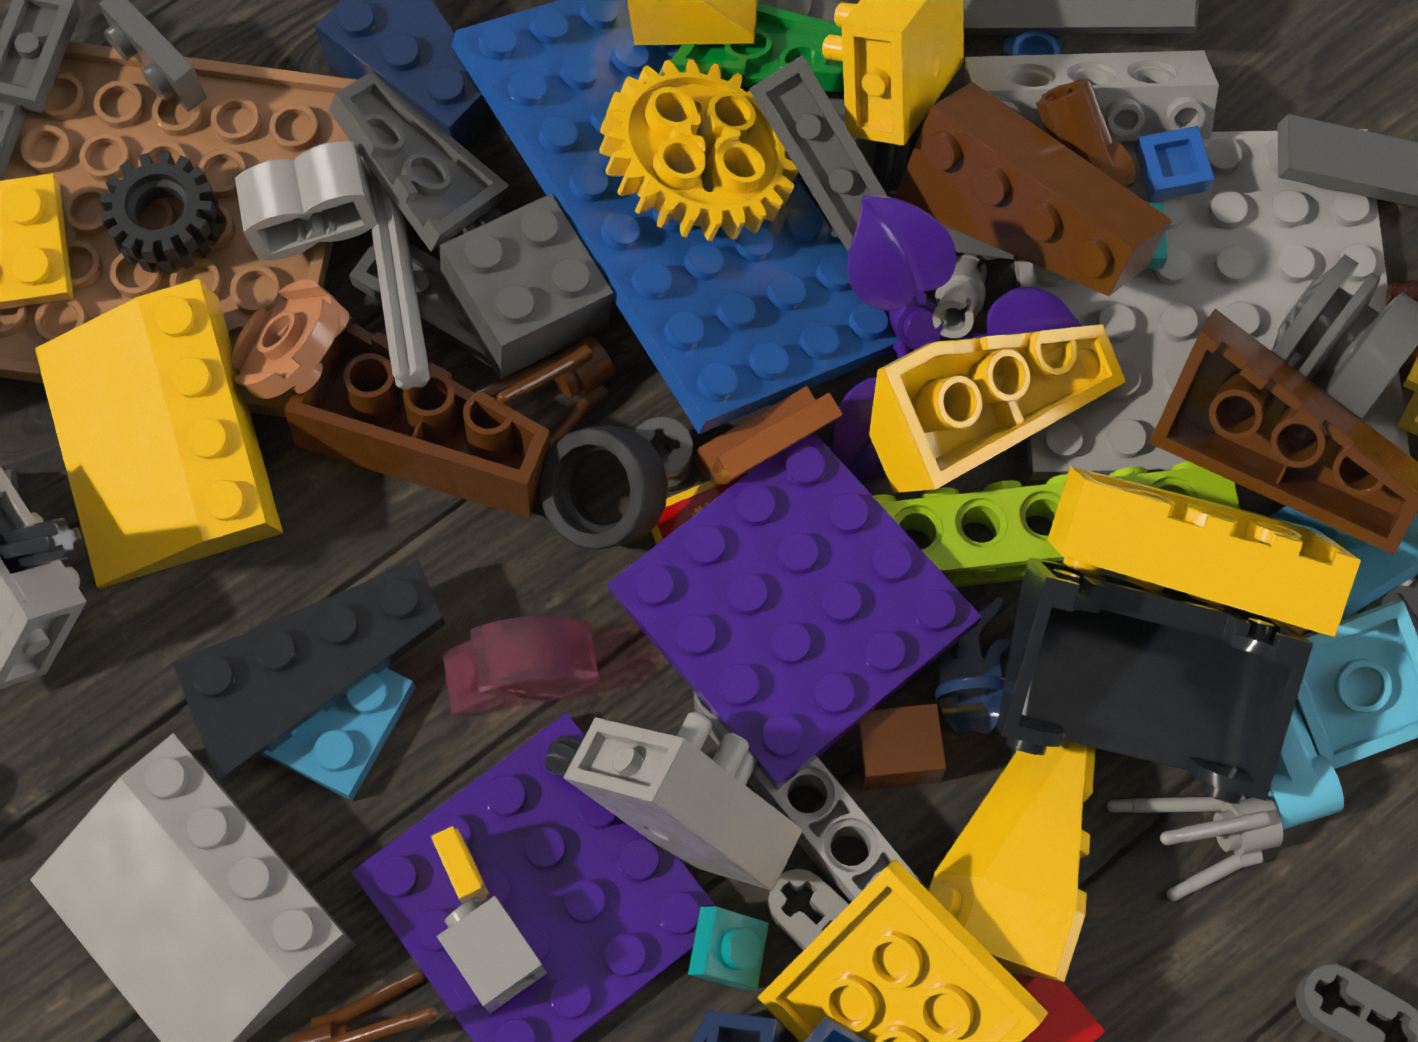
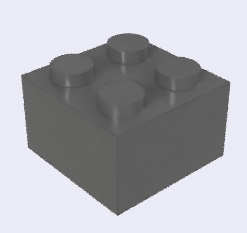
M552 194L440 245V281L500 379L578 342L587 335L595 334L609 326L613 291Z

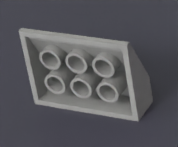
M174 733L118 778L30 879L161 1042H246L356 946L200 760Z

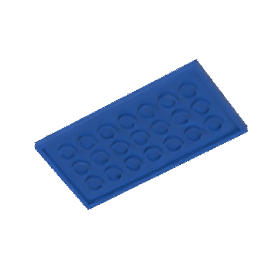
M559 0L455 31L451 47L545 194H552L612 289L615 304L698 434L781 401L806 386L810 389L896 353L893 345L898 337L890 328L885 311L865 304L853 291L847 273L848 252L838 237L831 236V227L797 177L793 181L795 185L785 205L781 206L775 219L772 222L764 219L756 233H752L743 226L736 240H731L722 227H719L713 241L706 240L700 226H693L687 238L682 237L679 221L671 219L667 225L660 228L657 226L659 212L654 208L641 214L635 212L640 200L637 193L620 196L617 193L624 176L607 175L605 170L611 157L600 154L599 151L605 135L600 133V128L615 91L621 92L625 79L628 76L638 80L645 66H649L659 74L664 61L671 60L681 47V45H634L627 0Z

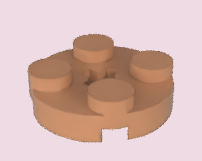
M305 279L285 286L277 292L285 301L279 304L271 313L261 306L241 331L231 354V364L240 373L233 376V378L253 396L260 399H269L279 396L289 389L301 394L309 390L320 378L323 370L320 361L328 351L334 338L346 327L349 313L336 301L334 296L316 281Z

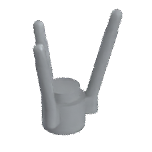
M1243 796L1240 804L1228 803L1212 797L1113 799L1109 800L1106 805L1108 811L1113 813L1216 812L1212 822L1186 826L1180 829L1165 831L1161 834L1160 840L1164 845L1216 836L1220 847L1225 852L1234 850V855L1170 888L1166 893L1170 901H1177L1240 868L1263 863L1262 850L1281 846L1283 841V827L1280 814L1269 796H1267L1266 801L1256 798L1245 799Z

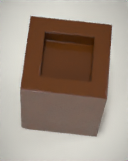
M937 704L874 710L858 723L864 766L861 773L862 790L940 783L946 770Z

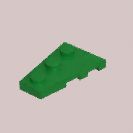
M758 3L754 44H682L670 60L679 72H684L688 60L693 59L698 66L699 72L706 75L713 64H718L721 79L729 81L732 76L739 73L742 75L741 87L751 88L803 55L824 91L844 92L843 62L827 60L822 54L824 39L829 34L842 36V28L838 27L835 23Z

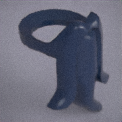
M1000 596L978 612L982 616L979 624L957 641L955 659H952L949 650L937 658L939 686L936 687L935 691L936 701L952 731L958 736L965 735L970 731L987 736L997 725L1005 678L1001 676L1000 656L1011 646L1012 640L1006 638L996 640L989 647L986 658L983 659L979 635L982 629L1000 611L1003 603Z

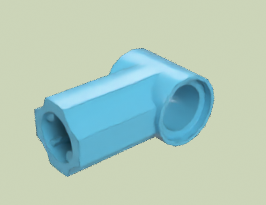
M1296 703L1268 796L1273 800L1279 811L1283 830L1341 812L1344 808V796L1339 778L1329 760L1323 755L1317 756Z

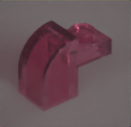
M552 615L525 616L500 620L471 629L470 641L442 653L452 715L470 717L514 698L553 702L599 683L589 621Z

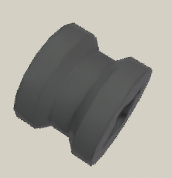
M655 417L644 421L635 429V432L649 440L654 448L656 447V451L663 461L668 480L667 492L677 490L687 482L693 469V442L690 433L682 423L670 417ZM665 446L669 447L672 450V453L666 450Z

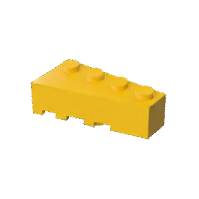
M1073 466L1069 468L1048 536L1049 543L1064 557L1063 564L1074 570L1092 575H1101L1102 569H1107L1126 575L1125 579L1144 588L1162 591L1164 587L1184 592L1188 596L1204 603L1218 606L1228 605L1332 637L1336 635L1361 562L1359 558L1316 528Z

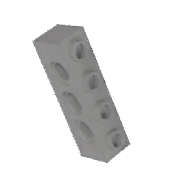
M1204 50L965 57L964 86L974 82L1044 132H1046V129L1035 103L1047 91L1059 85L1083 79L1090 81L1110 136L1118 141H1137L1140 136L1194 126L1199 127L1202 139H1211L1219 84Z

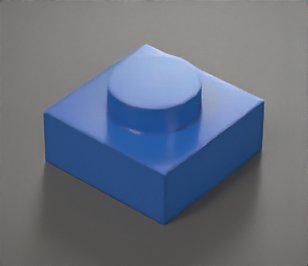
M1198 126L1145 135L1138 138L1134 149L1150 202L1210 191L1215 179Z

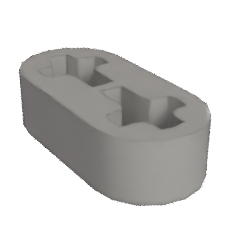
M803 869L789 870L781 874L774 890H770L768 909L772 920L803 951L849 905L819 876ZM805 886L811 889L813 895L809 904L822 920L816 925L807 915L800 911L794 913L792 917L786 915L783 912L787 901L782 893L784 889L789 887L795 892L801 891Z

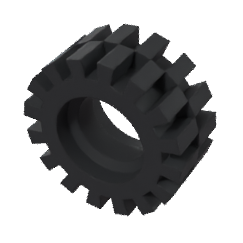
M159 152V163H153L149 153L138 155L142 166L133 169L129 161H126L119 166L124 178L120 180L111 174L107 180L106 185L111 194L101 193L100 204L104 209V212H100L102 222L119 252H122L125 259L133 266L138 261L143 271L153 273L155 265L158 263L163 273L169 274L175 273L173 262L180 260L186 270L195 265L190 256L196 251L205 258L211 252L206 239L215 242L219 239L221 232L216 224L222 223V213L218 206L219 202L204 172L199 166L194 168L190 159L180 155L175 163L170 152ZM163 197H177L183 201L184 212L172 225L157 230H149L140 225V213L152 201Z

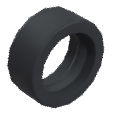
M608 425L590 427L568 433L555 444L542 466L539 492L545 515L560 536L577 547L601 550L639 541L656 527L666 507L668 480L663 461L649 440L630 428ZM600 449L610 451L617 456L626 469L630 484L629 505L622 519L618 523L610 525L600 524L590 517L582 505L578 490L579 470L586 456L590 452Z

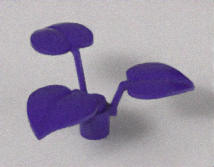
M869 194L863 196L861 201L858 224L848 251L847 273L855 294L865 304L885 311L888 317V324L898 337L893 345V349L896 351L899 359L909 354L911 349H918L928 343L937 342L941 338L940 331L943 328L944 322L939 327H934L932 317L937 305L924 291L940 288L951 279L955 271L956 250L952 237L946 228L924 210L900 199ZM1020 287L1008 291L991 306L985 322L987 334H980L970 330L967 335L960 338L973 339L986 336L1021 334L1081 327L1082 325L1066 304L1051 292L1036 287ZM877 377L862 381L847 393L839 406L843 415L834 421L831 433V451L859 481L887 477L869 435Z

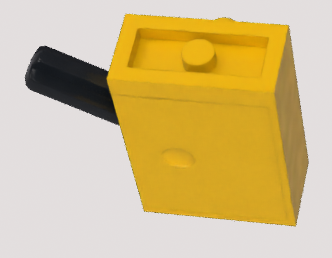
M860 0L857 4L841 2L835 9L834 21L838 27L842 28V36L829 34L823 41L822 54L827 60L843 62L845 126L852 137L877 141L872 171L882 188L898 189L912 154L916 128L964 63V0Z

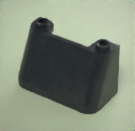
M1029 558L1021 586L996 728L1001 736L1007 737L1006 744L1025 753L1045 755L1047 746L1060 747L1063 740L1187 770L1193 777L1203 782L1202 793L1220 801L1240 804L1243 795L1266 801L1313 643L1278 620L1235 607L1208 604L1188 595L1164 589L1162 591L1152 590L1135 585L1124 579L1104 574H1087L1061 563Z

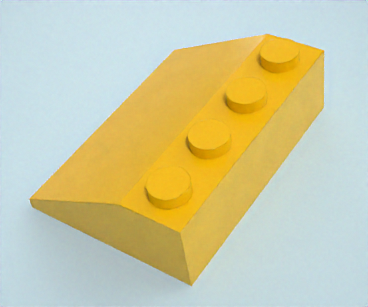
M200 279L136 297L35 348L98 588L111 586L283 534L243 387L233 378V376L239 375V371L231 364L233 349L218 296Z

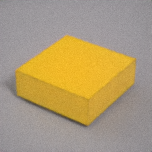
M451 826L432 835V841L461 903L464 904L476 897H479L482 902L487 900L486 895L489 892L459 829H454Z

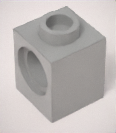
M493 896L485 903H482L480 898L476 897L458 907L444 921L448 929L437 936L483 1007L490 1014L547 974L541 962L496 896Z

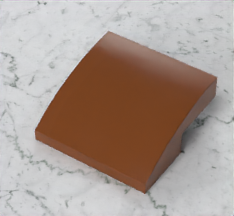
M806 386L699 447L693 461L699 471L707 478L718 484H726L833 423L843 414L830 393L815 400Z

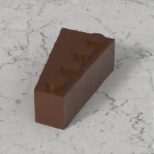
M974 82L967 84L930 107L894 197L919 207L942 225L1107 296L1112 295L1148 266L1172 220Z
M1216 308L1199 332L1149 443L1394 555L1418 511V462Z
M349 315L346 327L334 338L328 351L320 361L323 370L318 381L304 393L298 394L293 391L284 411L295 446L531 519L540 497L541 469L551 450L550 430L505 404L499 403L496 399L482 391L474 393L452 380L450 372L432 362L428 365L430 379L425 386L412 387L409 390L400 389L396 385L395 377L392 375L387 336L378 331L375 335L356 325L353 322V317Z

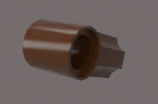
M1078 79L1068 84L1059 85L1041 95L1042 98L1035 104L1047 134L1128 189L1135 184L1136 171L1132 159L1124 146L1117 139L1110 136L1089 80Z

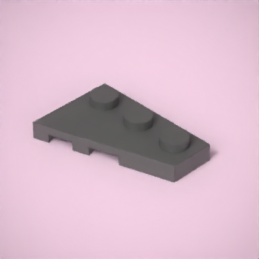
M373 71L336 92L328 111L349 140L354 142L357 151L431 252L502 202L510 185Z

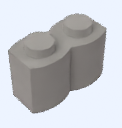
M352 141L321 144L303 152L294 160L266 161L246 169L235 177L243 232L259 260H277L291 257L308 250L317 242H335L350 239L365 233L377 224L367 170Z

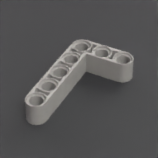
M694 692L695 712L711 720L713 726L709 735L719 746L724 735L729 732ZM818 757L778 790L757 765L755 766L748 783L762 799L802 829L797 843L848 904L895 858L919 881L917 876ZM809 785L821 792L825 804L820 810L805 814L792 807L788 800V794L798 786ZM843 836L857 838L866 848L867 858L856 866L841 864L834 858L830 845L834 840Z

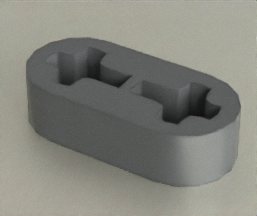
M1337 964L1323 965L1305 974L1297 985L1295 999L1301 1016L1312 1026L1339 1042H1384V1032L1366 1021L1367 1017L1381 1023L1396 1017L1401 1021L1398 1032L1407 1039L1406 1042H1418V1011L1409 1003L1348 968ZM1332 981L1336 982L1340 986L1337 991V997L1355 1008L1354 1014L1340 1007L1325 1013L1320 1009L1323 998L1314 991L1315 986L1323 987Z

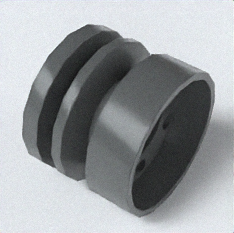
M1345 254L1335 266L1317 279L1315 278L1292 307L1277 330L1278 334L1272 352L1287 363L1296 352L1306 358L1298 372L1309 380L1321 369L1331 375L1332 378L1325 392L1362 419L1418 345V302L1402 292L1380 313L1368 305L1378 287L1380 277L1372 272L1354 295L1350 294L1343 287L1359 263Z

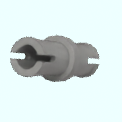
M961 254L957 256L955 271L951 279L936 290L935 299L937 306L932 317L933 325L937 328L944 322L943 328L940 331V334L944 337L952 339L967 335L972 329L974 316L983 307L986 297L984 283L987 277V267L984 263L977 270L980 258L976 255Z

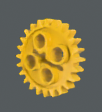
M693 59L688 60L684 72H679L670 60H665L659 74L649 66H645L638 80L628 76L625 79L621 92L615 91L600 128V133L605 135L599 149L600 154L611 157L605 172L609 176H624L617 191L620 196L637 193L640 200L635 212L641 214L651 208L659 212L657 218L658 227L663 228L671 219L679 221L682 237L687 238L693 226H700L706 240L713 241L719 227H722L731 240H736L743 226L752 233H756L764 219L772 222L781 206L785 205L795 187L793 181L799 171L751 92H746L740 88L742 83L741 74L737 73L729 81L721 79L718 64H713L706 75L699 72L698 66Z

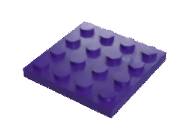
M816 433L756 466L607 583L610 594L729 733L739 735L748 742V751L756 758V765L777 790L976 627L982 617Z
M567 712L351 871L473 1042L578 1041L690 954L693 950L700 907H716L677 856L661 849L563 777L547 770L545 767L548 755L547 750L553 741H556L561 735H566L580 742L585 737ZM451 826L454 829H459L489 892L486 895L488 899L482 903L496 896L547 973L491 1014L483 1007L437 938L440 933L448 929L444 922L448 915L463 905L456 894L431 838L432 835Z

